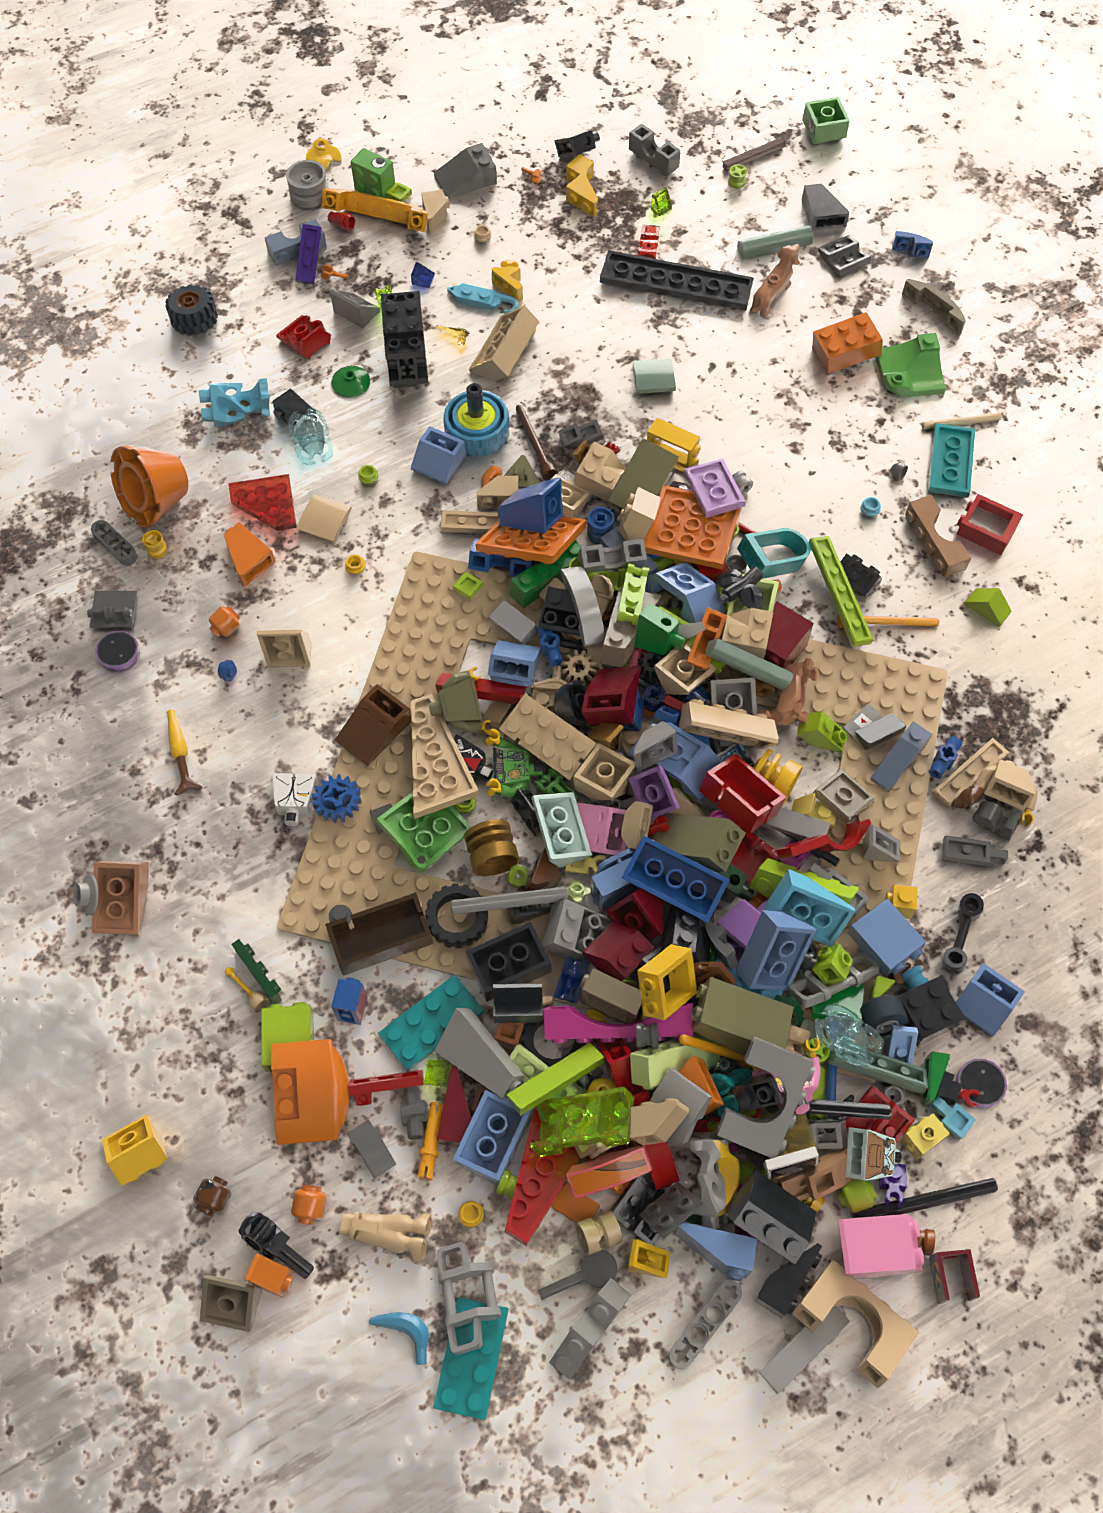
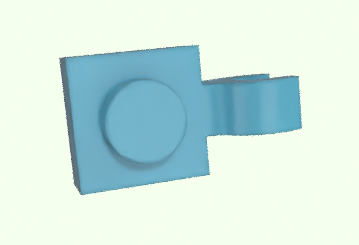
M939 1096L928 1106L934 1113L943 1117L940 1122L958 1140L963 1138L976 1121L959 1104L955 1103L950 1107Z

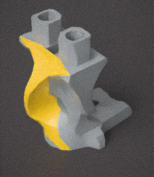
M692 1132L689 1141L684 1144L670 1136L667 1140L669 1146L691 1149L701 1159L702 1166L699 1169L696 1180L702 1192L700 1201L703 1205L693 1213L701 1215V1226L718 1229L720 1228L719 1224L730 1223L731 1219L725 1211L735 1198L739 1187L740 1166L739 1160L729 1151L728 1140L717 1136L716 1132Z

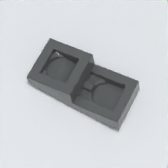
M596 419L580 427L575 423L558 431L565 448L579 447L584 440L591 444L594 441L597 442L604 439Z

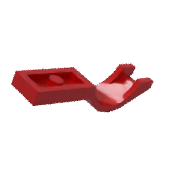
M866 819L846 824L844 838L839 844L833 842L827 834L813 836L777 849L779 859L794 857L816 848L825 852L849 850L859 843L869 825H871V821Z

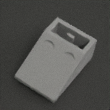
M563 899L552 904L542 945L545 950L559 956L590 963L581 953L613 922L605 915Z

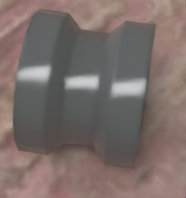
M637 1023L636 1040L638 1049H643L645 1046L659 1048L658 1023H652L650 1026Z

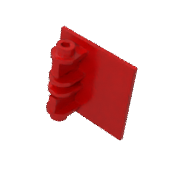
M745 832L730 864L747 874L746 882L751 884L758 868L767 858L775 861L778 859L776 858L777 850L754 833L748 834Z

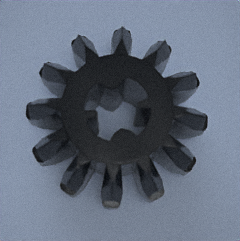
M651 651L649 653L642 652L644 658L638 659V664L641 667V677L646 681L649 680L651 684H654L657 680L661 683L654 666L666 655H660Z

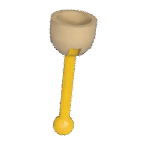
M232 967L225 969V975L231 976L250 996L248 1004L254 1012L259 1013L261 1008L268 1006L270 999L261 991L252 992L238 978Z

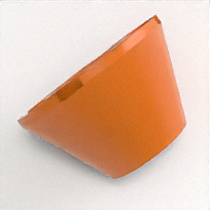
M126 445L117 447L113 451L110 460L114 462V471L110 472L113 488L124 512L129 518L133 517L137 521L136 525L143 528L153 526L187 494V473L182 462L175 454Z

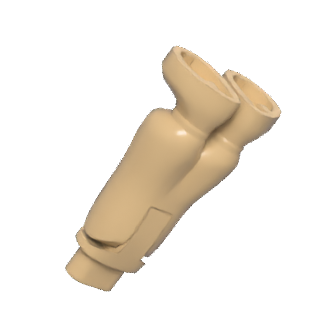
M355 1212L354 1215L343 1214L339 1234L349 1236L350 1240L355 1239L356 1241L381 1247L394 1253L401 1254L409 1251L413 1261L422 1264L427 1249L426 1239L408 1237L406 1234L410 1232L422 1237H428L432 1225V1214L424 1213L417 1219H412L407 1214L386 1215Z

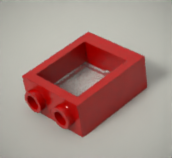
M977 494L974 501L970 499L965 508L966 515L961 514L956 524L959 526L956 535L1002 556L1024 514Z

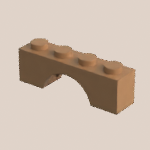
M928 495L909 502L905 516L915 529L916 536L923 542L927 554L931 555L934 560L936 569L942 573L943 577H947L966 570L971 557L961 542L946 540L937 533L934 524L938 520L941 509L933 496Z

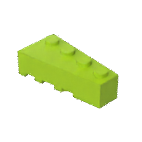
M769 858L758 868L749 886L770 898L787 870L790 869L809 877L849 905H851L859 890V887L853 885L849 887L840 884V881L834 879L827 880L809 871L808 873L802 872L794 866Z

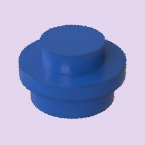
M225 660L218 666V676L224 681H232L237 674V667L232 660Z

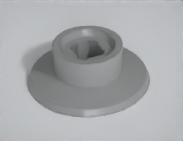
M91 873L84 877L82 883H76L73 887L74 905L76 907L83 906L85 913L88 915H93L98 905V885L95 876Z

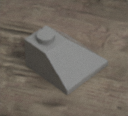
M662 721L658 724L650 725L642 733L634 749L635 766L638 774L677 753V734L674 728Z

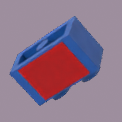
M338 979L331 1005L337 1021L361 1025L368 997L363 984L358 979Z

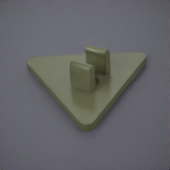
M521 455L504 475L518 476L519 488L541 483L525 455Z

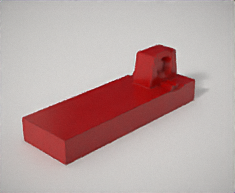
M423 1070L351 1079L348 1085L349 1095H354L357 1106L370 1105L372 1103V1092L424 1085Z

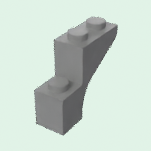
M610 1278L596 1295L586 1312L569 1331L549 1363L570 1380L631 1297V1294Z

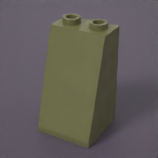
M642 438L610 495L607 507H609L612 513L619 515L621 510L625 509L629 495L631 493L635 494L638 487L659 497L663 485L667 486L676 470L679 456Z
M675 813L663 814L668 819L666 824L670 828L663 833L659 831L654 833L650 839L716 873L726 872L745 835L742 829L730 819Z
M712 977L704 984H700L696 995L699 998L698 1006L694 1008L691 1020L694 1021L693 1031L743 1057L746 1056L753 1036L786 1049L793 1006Z

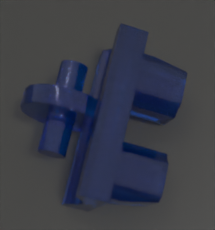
M566 955L554 992V998L577 1004L581 992L580 984L587 973L589 962L577 960Z

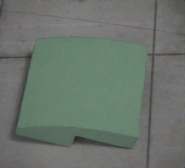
M671 359L633 361L637 394L676 391Z

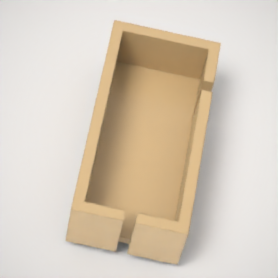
M526 693L499 728L504 735L518 745H521L525 750L572 784H574L573 776L582 765L579 762L582 758L585 761L597 745Z

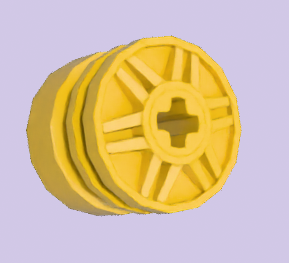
M768 748L763 756L757 760L753 769L786 796L784 805L800 776L803 766L790 759L783 767L780 766L781 754L778 753L773 761H771L774 752Z

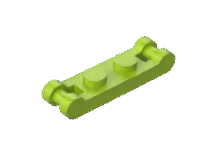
M628 563L616 621L623 622L625 620L631 622V625L637 626L649 568L634 567L635 564Z

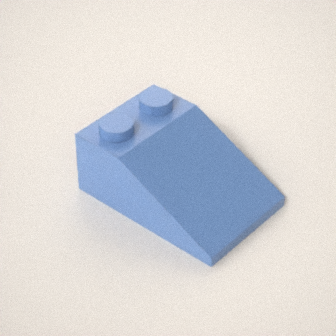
M683 1222L676 1228L675 1235L718 1271L727 1274L726 1278L742 1281V1278H747L752 1272L757 1245L756 1238Z

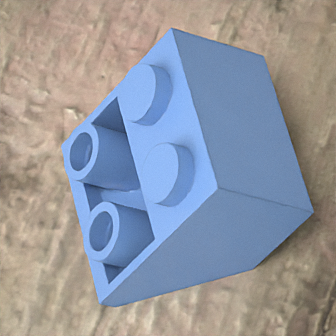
M429 426L419 440L411 464V470L446 485L466 457L465 442Z
M983 963L956 1000V1004L967 1020L993 1037L1013 1011L1025 991Z

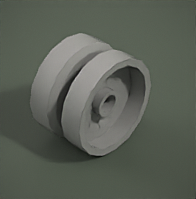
M301 160L292 164L286 172L291 201L301 208H314L322 205L323 189H329L323 165L314 160Z

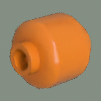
M229 605L227 607L220 606L209 617V623L212 625L209 629L217 637L221 634L224 637H229L240 626L239 619L241 617Z
M302 1185L301 1189H297L294 1192L291 1214L299 1218L298 1223L313 1225L314 1220H319L324 1216L326 1194L321 1191V1187Z

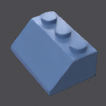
M762 910L737 966L736 973L751 989L789 991V985L792 984L817 930L813 926L784 912Z
M485 1090L453 1157V1161L476 1176L498 1186L504 1172L508 1170L529 1124L531 1110L520 1116L509 1100L502 1099L498 1095Z

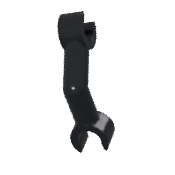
M552 631L554 634H558L560 647L575 649L579 654L586 650L587 654V649L580 647L583 645L582 639L578 641L568 640L564 638L561 632Z

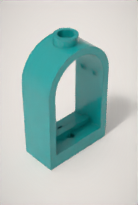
M778 528L745 534L737 550L749 569H752L754 566L758 567L762 571L764 579L799 571L811 552V546L800 532L790 528ZM783 545L791 549L797 557L770 562L761 547Z

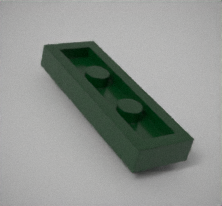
M240 939L233 942L231 945L270 1001L273 1004L282 1001L279 992L282 991L274 979L269 981L266 977L268 970L261 961L256 963L253 958L256 954L248 943L243 945Z

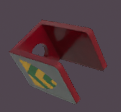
M971 1249L936 1252L929 1257L938 1304H943L950 1300L942 1260L959 1258L967 1300L973 1301L980 1298Z

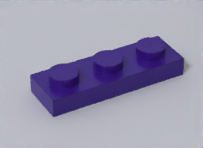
M303 224L296 282L315 284L322 227Z

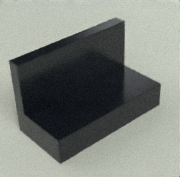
M493 984L494 1023L543 1022L542 984Z

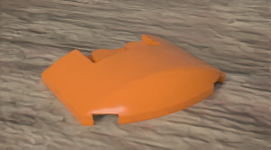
M332 1039L271 1044V1070L275 1110L274 1125L277 1145L329 1141L339 1138V1132L348 1114L350 1098L349 1079L342 1055L332 1045L335 1044Z

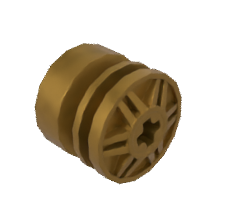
M497 819L481 822L469 828L463 835L467 852L471 854L469 857L473 873L477 876L487 877L502 874L520 862L516 844L512 842L513 834L511 833V827L506 820Z

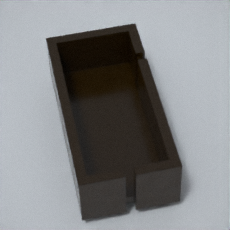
M416 892L350 915L355 928L350 929L346 917L325 924L343 976L433 944L432 935Z

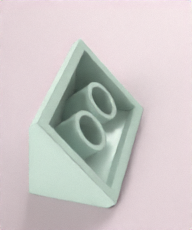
M574 792L534 795L531 797L550 862L561 868L592 855Z

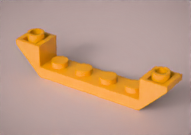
M323 189L321 208L336 212L349 210L408 224V229L426 232L428 213L417 205L348 189Z

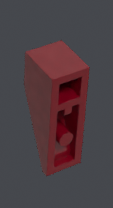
M452 1065L437 1140L438 1144L459 1147L471 1121V1115L458 1069Z

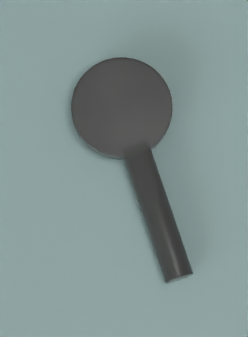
M601 1250L589 1256L586 1255L581 1264V1271L539 1289L538 1293L541 1300L583 1281H586L593 1287L603 1288L610 1278L614 1280L616 1277V1260L606 1250Z

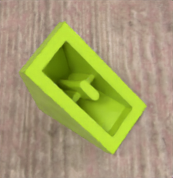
M976 588L964 602V605L999 627L1012 612L1000 588Z

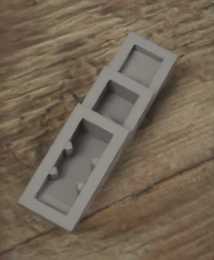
M837 1306L833 1307L823 1322L813 1332L804 1326L758 1373L775 1393L779 1394L850 1321Z

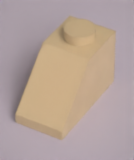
M443 189L421 193L423 210L428 213L427 226L429 233L434 232L447 217V208H450L448 196H444Z

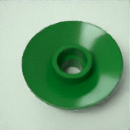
M345 366L337 370L332 376V388L340 396L348 398L357 397L365 393L369 388L370 376L361 367Z

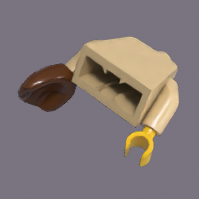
M999 760L996 766L990 765L983 769L975 784L963 790L953 804L954 808L960 809L973 805L984 791V794L1024 810L1018 825L1023 823L1025 819V827L1034 822V816L1031 811H1034L1038 790L1032 783L1028 771L1015 766L1012 761Z

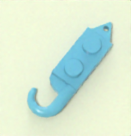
M466 283L447 287V292L455 298L456 302L490 310L497 308L501 302L512 304L513 307L510 310H504V314L519 307L516 298L497 293L496 290Z

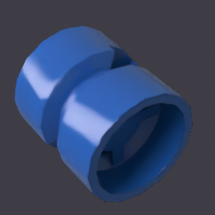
M596 507L588 513L587 538L595 545L600 544L601 536L614 529V514L610 509Z

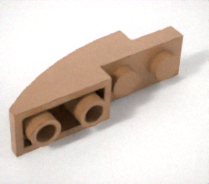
M848 1146L819 1157L818 1165L815 1167L794 1172L777 1179L778 1185L801 1201L809 1197L817 1200L838 1190L853 1179L846 1177Z

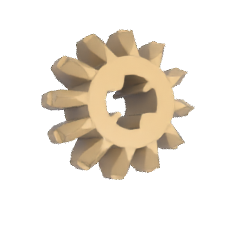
M574 650L573 658L569 654L566 655L569 662H562V666L566 669H563L561 672L562 675H568L565 679L567 682L581 680L584 682L582 685L586 686V679L589 682L593 680L590 674L596 675L597 670L592 668L597 667L598 663L596 661L591 662L594 658L592 654L586 657V650H583L580 656L577 650ZM578 664H582L584 668L583 671L580 670V673L575 668V666L579 667Z

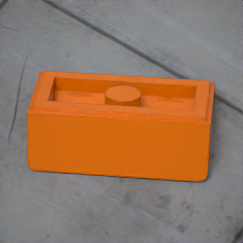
M568 1183L564 1185L551 1206L575 1223L587 1218L593 1220L600 1209V1205L587 1196L575 1198Z

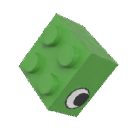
M839 96L805 102L802 121L813 144L847 138L850 119Z
M362 148L350 161L354 189L361 193L387 198L386 192L395 184L393 161Z

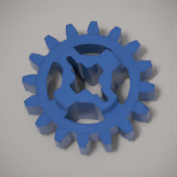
M340 774L337 775L336 779L329 775V781L327 782L321 779L322 786H315L316 793L312 794L314 801L312 804L314 809H316L317 815H323L324 821L332 818L333 823H336L337 818H341V821L345 822V816L347 815L353 818L352 811H359L357 804L362 803L360 788H357V783L355 781L351 782L349 776L343 780Z

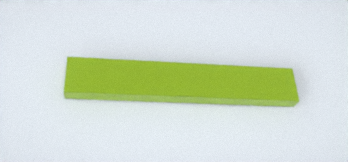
M830 536L810 538L811 550L851 646L872 644L874 641Z

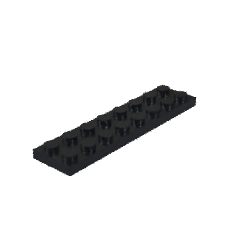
M608 250L599 283L747 310L754 277Z

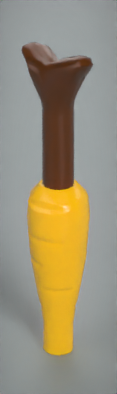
M168 710L166 713L170 752L172 757L177 760L181 778L180 785L174 794L178 796L189 789L201 790L203 787L189 777L185 759L188 755V747L175 710Z

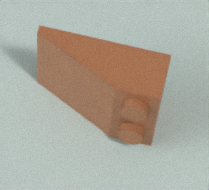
M95 862L93 875L98 885V905L95 913L92 915V933L138 935L148 889L149 862Z

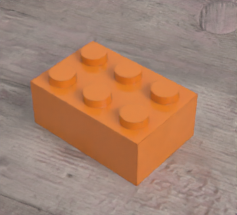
M867 312L813 331L812 348L827 374L882 355L883 338Z

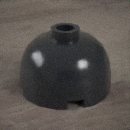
M574 680L561 686L554 696L556 714L570 725L588 723L582 714L584 695L588 688L582 685L584 682L581 680Z

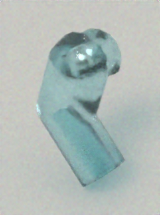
M721 1058L714 1067V1074L720 1073L729 1076L735 1065L730 1063L728 1059Z

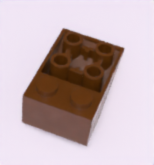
M376 684L362 698L336 737L335 742L368 767L412 722L410 708Z

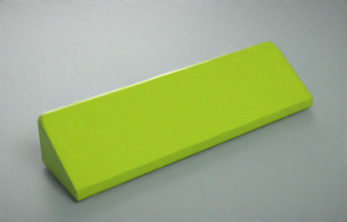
M588 1043L509 1092L506 1096L521 1116L602 1065L604 1057L591 1043Z

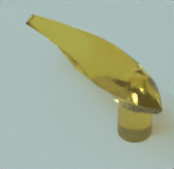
M436 325L437 328L458 336V345H465L466 337L470 334L468 330L460 327Z

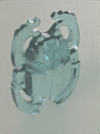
M308 408V412L303 416L298 414L297 411L292 413L288 420V431L294 445L299 443V446H295V451L302 464L314 465L316 462L310 460L313 459L315 454L325 456L322 458V462L328 461L333 456V444L330 437L325 439V436L329 435V431L323 414L315 408ZM313 416H317L323 422L324 425H322L318 419H315ZM295 420H296L297 423H296V425H295L294 434H293V433H292V427H293V423H294ZM327 443L328 451L323 453L324 445ZM301 450L309 454V458L304 457Z
M839 1004L826 1006L824 1008L827 1015L826 1019L820 1020L816 1018L814 1023V1030L818 1039L827 1048L834 1050L838 1054L844 1050L843 1058L857 1067L863 1069L874 1062V1058L871 1057L867 1060V1050L877 1046L876 1052L881 1053L882 1046L884 1045L883 1038L870 1025L866 1024L863 1028L861 1025L864 1022L850 1009ZM822 1028H825V1032H826L825 1034H826L828 1040L826 1039L825 1035L823 1034ZM867 1033L871 1034L874 1038V1044L871 1043ZM852 1055H858L864 1058L859 1060L854 1058Z

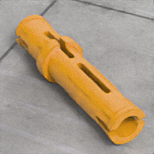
M430 1102L423 1148H420L419 1151L421 1160L417 1178L423 1180L425 1170H427L426 1181L433 1180L435 1159L439 1156L437 1136L444 1106L443 1103H439L437 1113L435 1112L437 1102Z

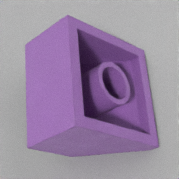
M662 765L628 778L637 801L653 805L651 818L680 808Z

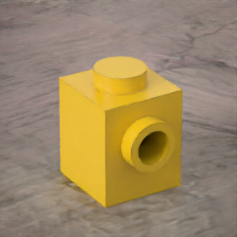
M893 885L891 891L886 893L885 900L888 899L905 919H911L917 910L918 887Z

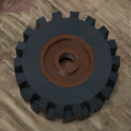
M192 284L181 286L179 289L173 290V293H170L165 301L171 325L180 334H187L188 336H192V334L199 335L202 332H207V329H211L213 324L217 322L218 313L210 290H207L204 286H192Z

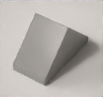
M869 825L863 838V860L900 862V841L875 825Z

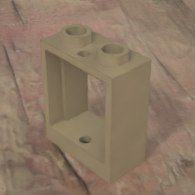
M594 968L590 975L585 974L580 984L582 1004L623 1024L638 1021L643 1010L640 990Z

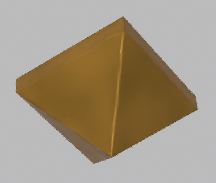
M586 440L573 452L579 466L590 449Z

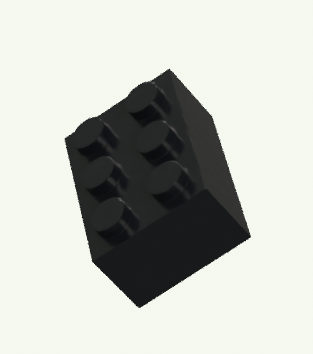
M531 922L465 951L467 962L486 1002L494 999L493 984H527L552 972L551 961Z

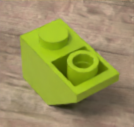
M823 711L809 713L806 724L799 721L796 734L809 745L839 753L843 752L844 743L847 741V732Z

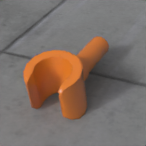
M525 167L521 168V171L530 175V180L534 184H539L542 180L540 169L533 171Z
M327 264L322 268L324 272L321 273V277L325 280L331 276L348 279L347 274L334 271L331 265Z

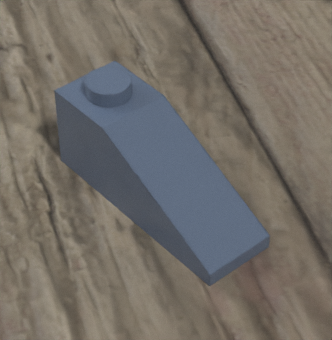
M913 721L870 779L889 792L926 747L932 733Z

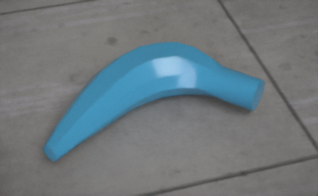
M395 1312L378 1315L369 1319V1325L394 1329L407 1334L415 1345L416 1365L427 1364L426 1352L429 1332L425 1323L418 1316L410 1313Z

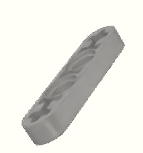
M733 1280L723 1282L673 1345L669 1352V1361L673 1367L681 1370L687 1368L738 1304L742 1297V1289L737 1282ZM724 1287L727 1289L734 1287L736 1299L732 1297L728 1299L725 1305L729 1309L726 1311L725 1307L714 1299L718 1297L721 1301L726 1294L725 1290H723ZM715 1306L719 1308L721 1312L719 1321L712 1322L707 1318L706 1312L709 1307ZM695 1327L701 1328L705 1333V1338L700 1343H695L690 1337V1331ZM685 1338L687 1343L697 1350L693 1353L690 1348L685 1355L688 1361L686 1363L684 1361L677 1363L675 1361L677 1356L674 1351L680 1352L683 1350L686 1344L682 1343V1340Z

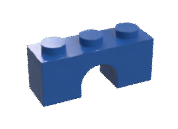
M479 539L474 540L469 551L468 569L488 573L490 568L502 566L509 569V577L514 578L535 565L534 560L524 561L521 558H506L503 555H487L484 552L476 551L475 543Z

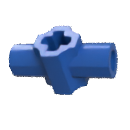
M537 627L542 656L547 657L551 667L560 665L562 657L558 634H554L551 630Z
M951 736L945 745L940 746L933 759L934 763L928 771L931 776L941 779L946 769H951L958 756L957 752L963 744L959 738Z

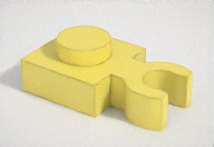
M591 852L592 855L590 857L566 865L565 871L589 875L590 869L597 872L598 863L607 858L603 855L592 858L593 852Z

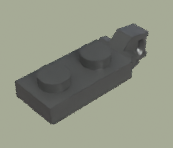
M946 835L943 838L942 860L994 866L995 863L1005 864L1008 860V850L996 849V845H992L989 841Z

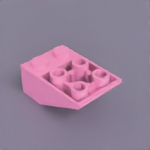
M577 803L591 852L614 856L627 850V846L621 836L626 810Z

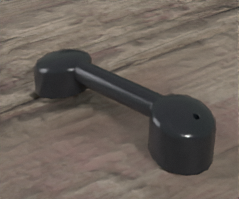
M975 893L964 895L958 906V913L962 921L954 947L947 949L942 957L943 965L950 971H961L967 963V955L963 951L971 922L976 921L984 909L983 899Z

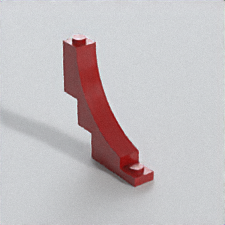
M593 1038L604 1057V1064L615 1084L631 1124V1107L641 1106V1103L650 1102L651 1100L648 1091L643 1089V1086L632 1083L630 1053L632 1052L623 1038H615L614 1042H601L600 1038ZM668 1141L644 1145L653 1167L652 1171L648 1172V1175L656 1190L667 1188L673 1183L680 1181Z

